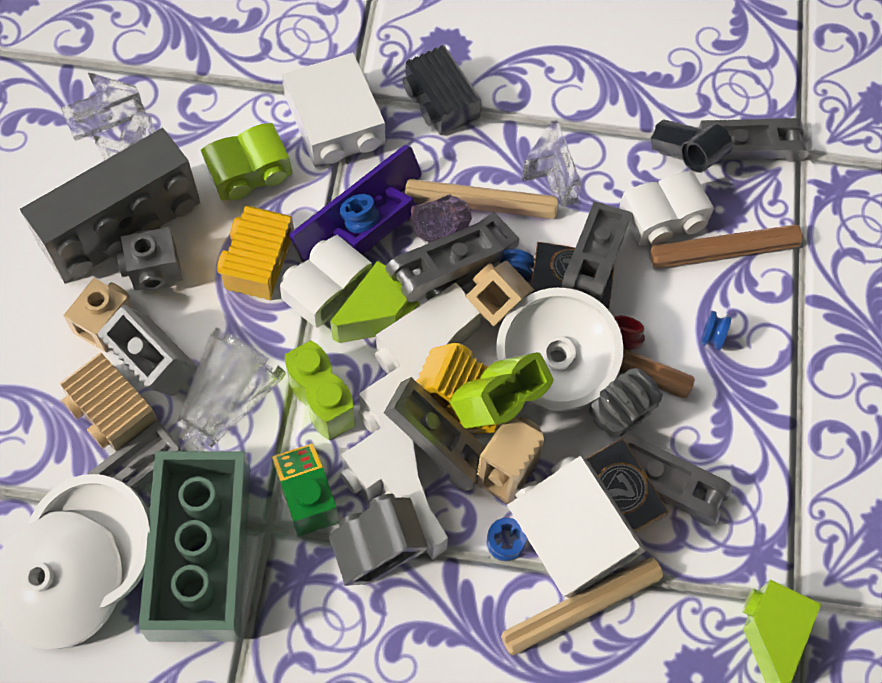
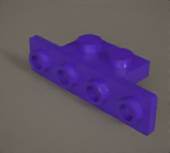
M403 145L290 233L289 237L302 262L309 260L310 253L318 242L322 240L327 241L335 235L340 236L363 255L418 211L414 198L402 193L409 179L417 180L422 175L412 147ZM358 194L370 195L380 215L378 223L364 232L354 233L349 231L345 225V220L340 214L341 205L352 196Z

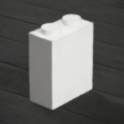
M354 53L282 74L285 98L314 167L325 163L333 164L344 157L360 152H371L379 146L385 145L384 119Z
M573 456L563 459L551 469L553 475L541 483L532 481L524 485L516 492L515 496L517 499L507 505L563 597L567 598L590 588L646 551L591 464L581 456L576 459Z

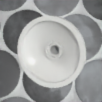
M548 288L524 297L507 313L498 332L497 361L540 352L554 381L550 389L542 397L528 401V403L545 410L571 411L591 404L592 401L600 397V391L616 379L623 359V340L615 318L597 299L574 289ZM554 351H560L564 353L566 359L562 362H555L551 359L550 355Z
M89 474L66 480L53 488L40 501L28 524L39 520L45 513L66 511L87 516L103 526L113 538L122 563L121 584L116 590L104 597L100 608L113 605L126 597L144 575L148 532L150 533L148 508L133 488L115 478ZM41 570L38 575L39 585L45 580L44 570Z
M66 511L45 513L39 520L28 524V521L16 530L0 552V620L15 638L27 645L41 649H63L87 640L108 620L116 603L100 608L104 597L120 586L122 581V563L113 538L95 520L78 513ZM41 570H44L45 580L39 585L38 575Z

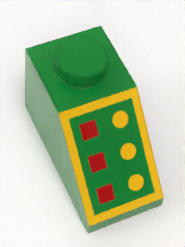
M313 443L272 456L297 537L338 524L337 507Z

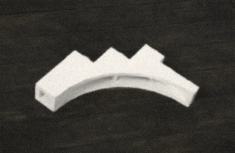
M454 283L376 334L377 352L374 355L378 364L387 375L359 393L360 410L358 411L359 418L364 426L371 433H374L341 455L344 471L340 475L353 494L360 491L367 502L380 493H393L395 497L411 498L428 545L426 551L432 559H435L447 550L448 536L431 511L420 483L414 441L383 412L400 382L410 377L416 381L420 377L419 373L423 370L422 366L426 363V358L429 356V351L432 348L451 343L462 344L479 330L481 313L465 297V292L457 283Z

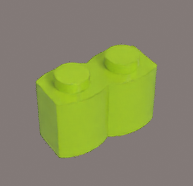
M273 123L256 125L243 131L238 136L225 137L211 142L200 150L221 201L242 199L256 187L279 185L293 173L290 158Z
M310 340L286 353L284 358L290 387L296 398L308 406L311 422L318 433L324 438L331 440L355 427L354 405L351 392L339 377L332 374L331 362L322 347Z
M540 352L502 359L491 364L483 372L480 379L469 381L459 387L453 394L450 403L465 429L502 424L513 419L521 411L525 402L542 397L550 389L554 378Z

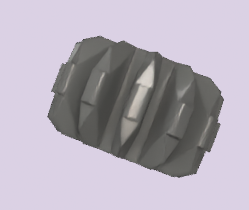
M629 369L625 374H621L617 379L610 382L605 389L600 391V397L592 401L589 413L602 431L604 430L610 437L623 436L624 432L631 431L636 425L640 424L659 406L663 393L659 390L658 384L650 375L647 376L642 369Z

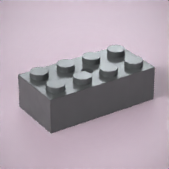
M162 127L19 210L41 251L62 281L67 283L74 278L86 275L92 267L107 258L115 257L117 253H122L121 236L131 235L142 229H160L161 226L176 217L187 215L201 202L189 160Z

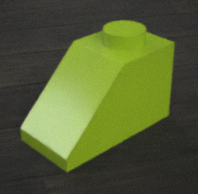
M377 261L330 321L332 339L338 343L376 337V334L418 308L420 303L418 300L409 302L401 292L402 285L399 281H393L386 272V265Z
M771 579L761 589L756 590L753 588L748 595L742 613L748 615L743 631L765 683H791L821 604Z

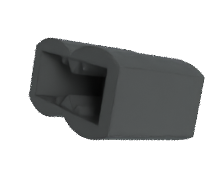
M393 493L383 494L372 499L369 502L370 508L363 513H355L339 521L340 527L329 535V539L345 586L366 585L393 571L396 566L414 559L428 549L411 498L395 497Z

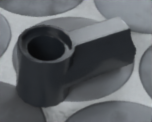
M664 119L655 125V131L650 138L652 150L683 160L690 170L697 173L707 170L731 152L733 147L730 134L724 127L718 124H711L705 129Z

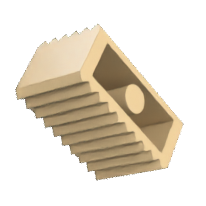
M101 352L59 383L67 395L61 402L76 420L83 415L92 424L87 431L102 449L110 445L115 451L119 450L158 420L151 406L147 404Z
M514 417L510 421L502 423L480 455L476 484L506 504L514 501L516 492L523 487L524 483H527L528 477L532 476L533 470H536L544 443L541 429L534 422L524 417L519 419Z

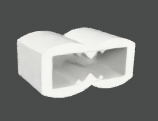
M693 171L676 173L659 182H650L636 186L623 193L619 209L632 212L628 227L640 246L663 244L670 240L673 234L685 232L687 234H695L707 226L714 210L711 201Z
M338 235L331 237L327 241L322 240L312 249L309 260L301 263L299 266H291L284 273L280 284L282 300L315 328H318L331 319L343 306L371 270L372 263Z

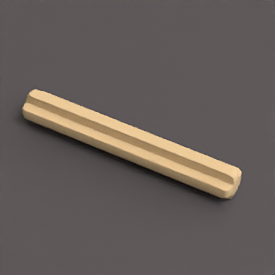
M409 179L405 188V194L414 198L415 203L549 219L556 217L558 209V198L550 195Z
M649 557L505 630L501 635L503 645L510 655H516L659 582L664 576L662 568L655 558Z

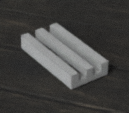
M156 420L91 470L88 475H109L158 436L162 440L144 454L137 456L128 463L127 467L112 478L126 482L155 459V451H166L168 448H170L168 451L184 450L163 425ZM154 462L126 484L138 493L153 481Z

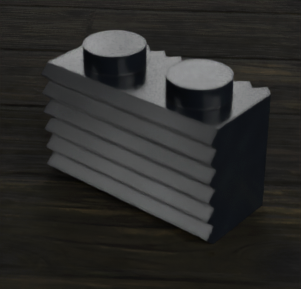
M445 45L434 48L432 51L428 50L426 54L422 53L419 57L415 56L413 59L406 61V77L402 79L405 91L411 99L417 98L421 105L420 110L424 121L428 126L434 125L439 135L480 118L482 100Z

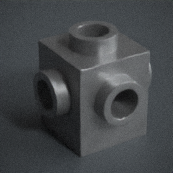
M170 227L155 230L142 229L131 235L121 236L123 252L117 253L119 270L122 277L129 276L135 291L140 289L156 290L164 286V284L183 281L177 247Z

